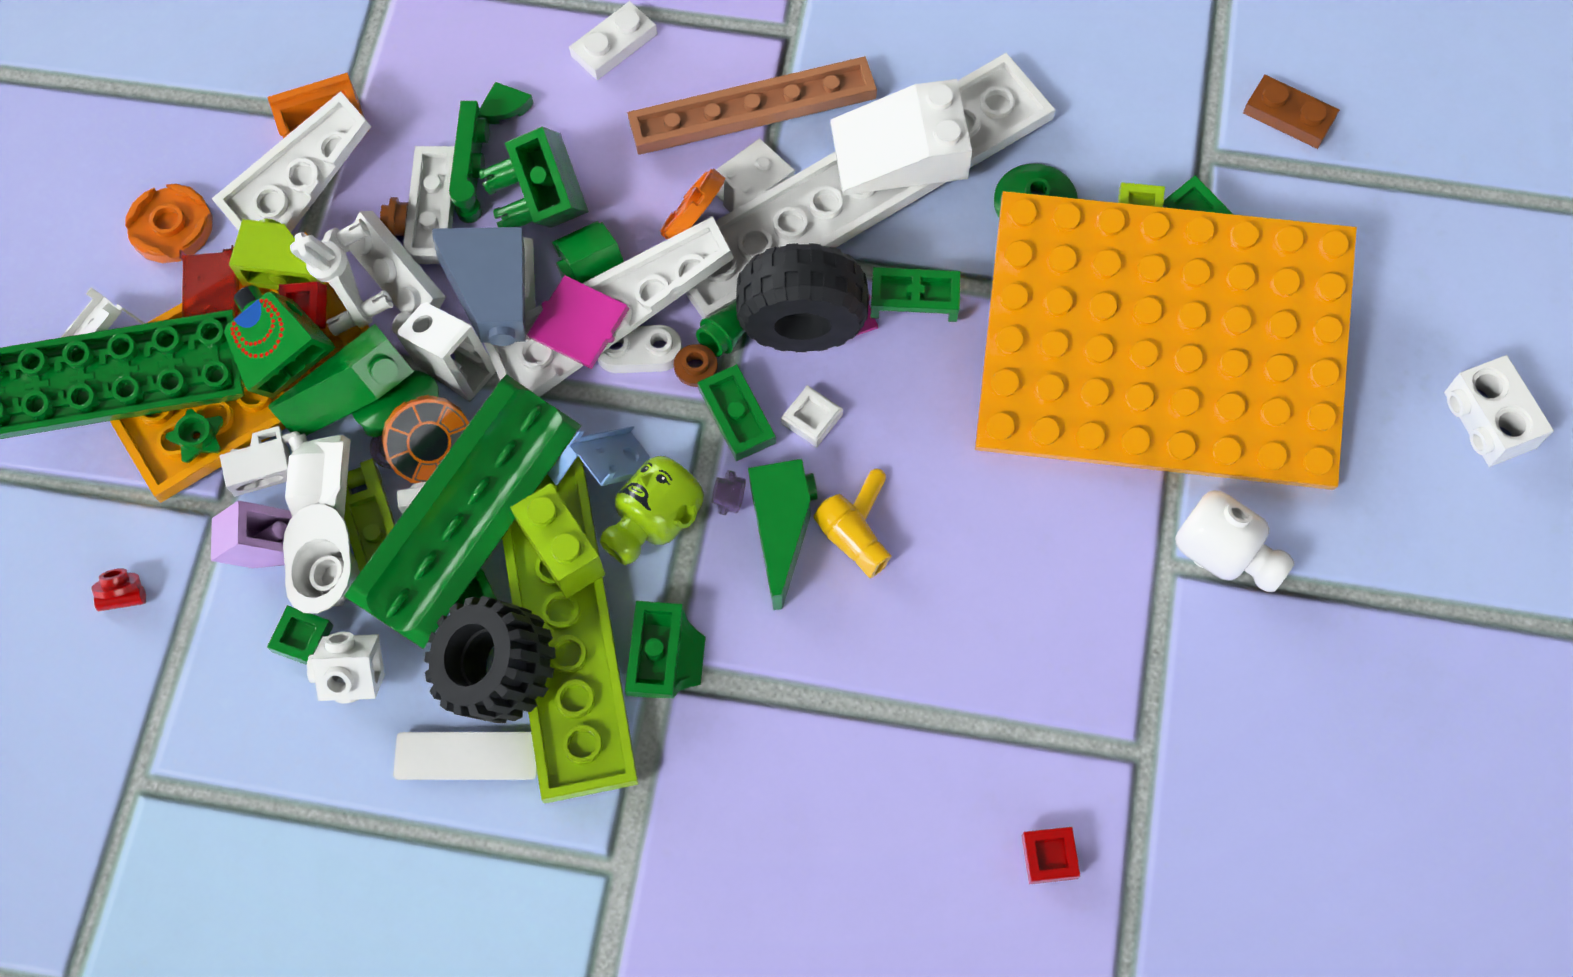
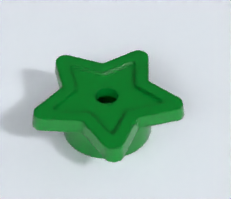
M188 409L185 416L176 423L174 430L167 433L165 437L170 442L181 447L182 461L190 463L201 452L219 453L221 451L216 434L224 422L221 416L205 418L197 414L193 409ZM197 432L200 433V437H199V438H197V439H194V438H193V435H194L195 433H197Z

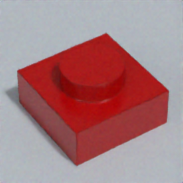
M320 282L279 284L280 295L296 302L320 329L326 328L327 285Z
M1072 827L1023 832L1021 836L1029 885L1075 880L1080 877Z

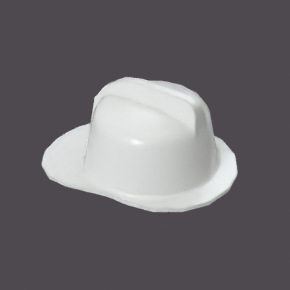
M326 504L308 505L300 509L290 519L284 532L285 587L287 598L294 608L303 613L318 614L331 609L333 606L344 605V601L347 599L344 595L360 572L357 560L350 551V540L346 522L339 512Z

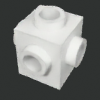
M336 632L322 637L314 655H310L307 661L308 680L316 685L318 701L335 700L338 703H352L359 699L376 698L385 676L379 634L353 635L350 632Z

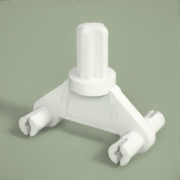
M362 219L357 220V222L342 230L335 227L327 231L321 241L313 235H306L304 232L297 233L295 235V242L290 245L292 254L306 263L310 275L321 282H329L347 309L343 313L327 320L328 328L334 336H338L340 333L356 325L362 328L372 323L373 316L393 307L392 299L385 290L364 302L360 298L346 252L350 249L349 245L370 235L369 229Z

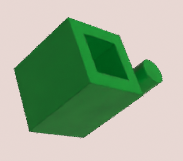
M593 222L552 241L556 254L562 258V260L556 262L562 278L566 275L580 283H584L624 262L616 240L603 222Z

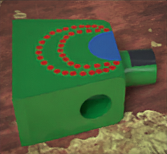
M254 285L246 286L235 294L234 301L242 313L226 325L224 334L243 383L249 392L274 399L336 348L333 342L292 299L273 291L262 295L259 288Z

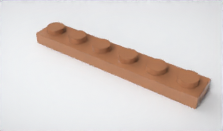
M866 56L633 110L627 112L637 153L641 155L876 99L877 88Z

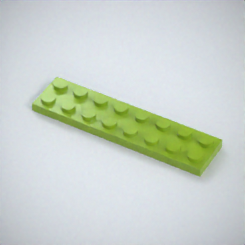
M578 456L557 486L547 474L536 491L550 483L552 484L599 555L583 461ZM515 520L502 538L512 604L531 610L532 614L542 618L545 622L543 628L549 629L553 639L548 644L550 647L555 648L556 658L550 661V667L555 668L553 678H547L545 686L549 689L544 698L538 696L535 699L537 706L531 712H528L541 800L546 804L639 785L604 578L601 577L566 599Z

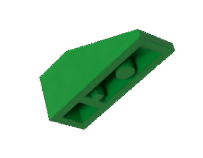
M374 324L269 404L268 407L290 433L297 431L300 434L305 433L307 436L380 399L414 371L377 325Z
M802 459L748 468L750 489L773 610L783 609L811 517L810 501L818 500L814 474H805Z

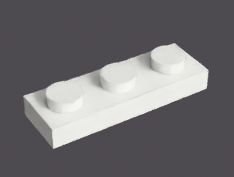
M415 146L403 247L418 264H440L433 242L432 229L452 228L454 204L449 195V186L455 146Z
M373 211L359 212L355 222L362 219L367 225L370 235L349 245V251L379 287L390 295L392 302L400 312L408 311L413 314L424 303H429L440 309L446 298L441 290Z

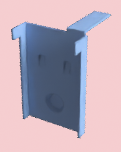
M634 426L582 436L585 432L583 430L576 433L548 475L557 486L579 456L598 483L604 486L629 480L650 459V456L631 433Z

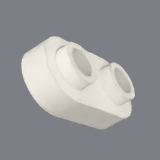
M638 326L617 341L623 344L620 349H606L601 353L597 361L604 370L611 373L667 371L674 368V359L682 349L679 334L669 326ZM656 341H665L667 343L662 348L652 346Z

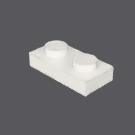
M629 1L570 45L571 57L596 80H599L657 35L656 24Z

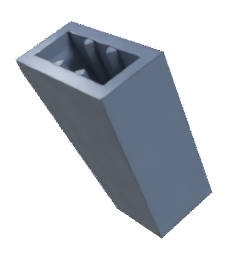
M522 227L432 229L437 259L481 343L508 346L514 342H526L525 248Z

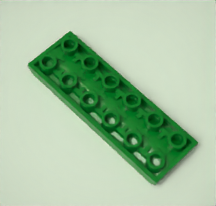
M231 309L0 347V439L240 399L245 396L243 380L224 334L226 325L235 319V312Z
M506 374L353 581L344 597L424 650L429 643L428 640L431 632L436 633L439 628L437 625L438 620L442 615L448 616L450 607L458 602L516 520L510 507L535 493L582 425Z

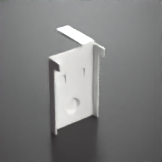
M759 138L716 169L726 178L716 196L723 201V206L731 212L794 176L795 170Z
M91 287L86 295L91 297L92 300L61 337L108 330L122 313V310L141 324L145 323L117 304L115 306Z

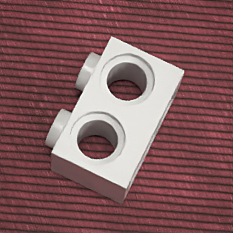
M1507 355L1459 373L1444 392L1447 396V403L1451 412L1461 419L1470 434L1472 447L1478 454L1483 456L1489 467L1537 449L1554 431ZM1477 390L1484 392L1488 398L1480 395ZM1500 427L1508 430L1511 436H1508L1505 433H1503Z

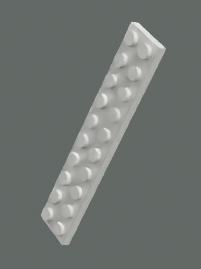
M1007 53L958 80L972 147L970 168L1054 118L1055 108ZM833 152L716 220L734 259L687 291L685 295L704 319L736 301L738 275L755 255L761 254L766 249L775 246L781 247L793 243H814L836 248L946 182L843 195L836 153Z

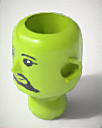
M655 456L648 459L615 496V508L622 519L616 525L609 526L602 532L600 538L601 546L615 560L623 565H628L638 559L641 546L646 540L654 545L670 543L683 528L689 527L696 519L697 512L701 508L704 499V491L700 483L688 470L669 457Z

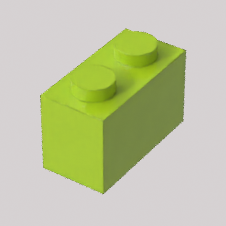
M551 483L510 507L520 529L566 599L606 575L599 555Z

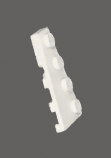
M340 91L215 195L212 200L238 231L242 219L259 221L260 219L268 218L285 224L288 230L292 232L371 126Z

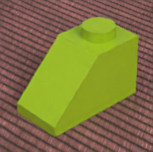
M268 218L260 219L259 221L242 219L229 262V266L242 286L254 285L258 288L279 290V284L320 282L326 285L325 282H321L310 275L306 263L292 254L290 245L295 242V238L285 224Z

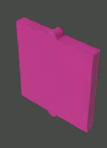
M564 275L550 299L542 303L543 310L527 333V336L592 369L606 345L614 342L615 337L613 334L627 314L629 307Z

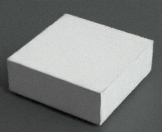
M807 385L783 414L781 424L817 448L842 417L843 409Z

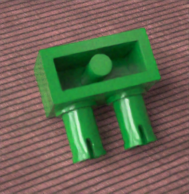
M542 126L505 142L510 158L479 171L480 179L487 178V181L482 184L488 194H495L497 191L519 182L524 198L494 209V218L502 219L496 222L498 227H521L533 222L534 224L552 228L589 212L561 133Z

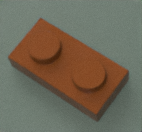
M1264 74L1248 100L1243 114L1318 149L1340 110Z

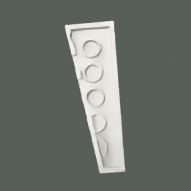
M713 216L582 283L629 307L627 314L613 334L615 337L614 342L608 343L603 351L734 259ZM541 305L525 313L526 342H514L508 346L484 343L500 381L507 374L538 397L584 366L527 336V333L543 310Z

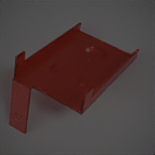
M231 245V249H223V252L186 255L182 250H179V258L183 261L182 318L231 309L235 312V318L239 315V308L234 301V296L239 291V280L229 266L234 248L233 245Z

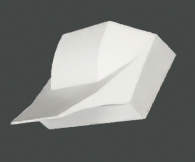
M337 435L306 441L289 456L285 499L292 517L300 509L308 505L326 504L337 510L344 519L351 439L344 435Z

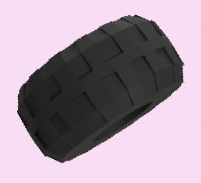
M793 243L781 247L775 246L751 258L737 278V320H739L740 326L751 339H755L758 344L765 347H772L779 351L795 352L828 350V348L838 347L845 344L847 340L853 339L868 318L869 293L866 273L863 272L861 266L854 258L834 247H825L814 243Z

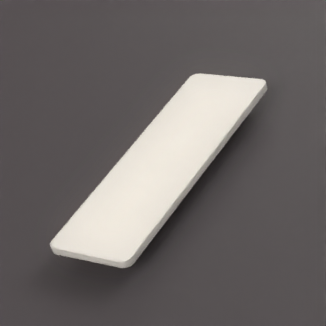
M400 732L396 738L393 776L397 780H533L537 776V767L531 732Z

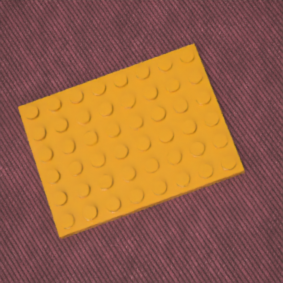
M1003 191L975 450L1329 490L1336 489L1339 482L1357 227Z

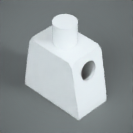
M429 303L421 304L413 314L408 311H402L395 317L392 323V331L397 335L414 363L470 402L495 374L496 370L491 358L474 329L468 323ZM452 353L455 355V361L450 356Z

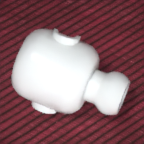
M1214 490L1206 493L1185 520L1175 537L1178 549L1199 567L1206 569L1222 580L1236 579L1245 571L1254 578L1255 584L1260 589L1267 592H1275L1294 566V561L1287 552L1272 550L1264 544L1269 534V525L1266 520L1222 491Z

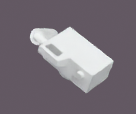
M279 426L252 433L251 445L249 447L232 449L228 453L219 455L226 488L236 497L287 482L290 450L286 443H289L293 453L303 442L307 441L305 433L300 434L295 431L283 435ZM273 436L277 437V439L261 443L263 439Z

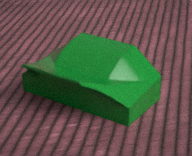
M636 601L625 686L627 696L674 698L679 691L701 685L706 636L696 630L687 620L683 604Z

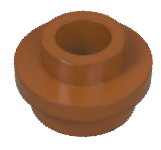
M391 197L389 205L381 206L380 220L397 239V236H405L408 202H399L398 197Z
M688 345L682 348L674 359V371L677 378L682 383L692 387H698V381L717 373L718 363L716 355L710 348L704 345ZM692 360L703 361V364L697 368H692L688 365Z

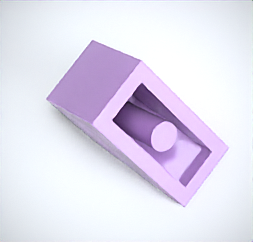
M238 500L212 518L211 561L248 568L285 565L283 553L284 532L292 518L291 512L289 510Z

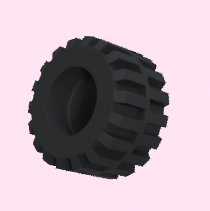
M482 596L481 599L470 597L465 599L464 604L456 603L450 607L449 616H441L437 622L439 626L437 632H431L428 640L432 644L430 652H425L424 662L429 663V669L425 672L426 682L433 683L430 689L431 695L434 699L441 700L440 706L443 709L454 712L455 715L494 723H506L507 720L516 721L523 718V711L531 712L537 706L535 699L538 696L544 698L549 689L545 686L547 678H553L555 668L550 667V661L556 658L555 648L550 647L548 644L553 639L550 630L543 628L545 622L540 616L532 614L531 610L485 596ZM494 646V659L491 668L486 674V661Z

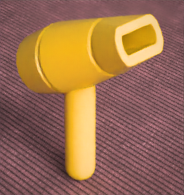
M878 468L870 471L854 504L849 502L843 495L836 494L824 500L817 508L813 517L827 538L855 561L870 579L880 573L891 558V554L878 542L877 537L865 521L886 480L884 471Z

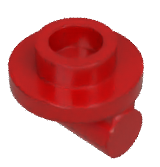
M124 568L112 569L102 573L98 577L99 581L91 587L94 596V606L98 612L146 603V592L144 587L141 586L139 575L128 573L127 569Z

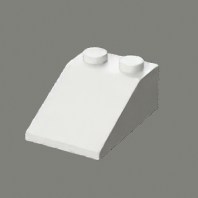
M957 79L914 84L831 119L830 124L843 195L968 179L972 147Z

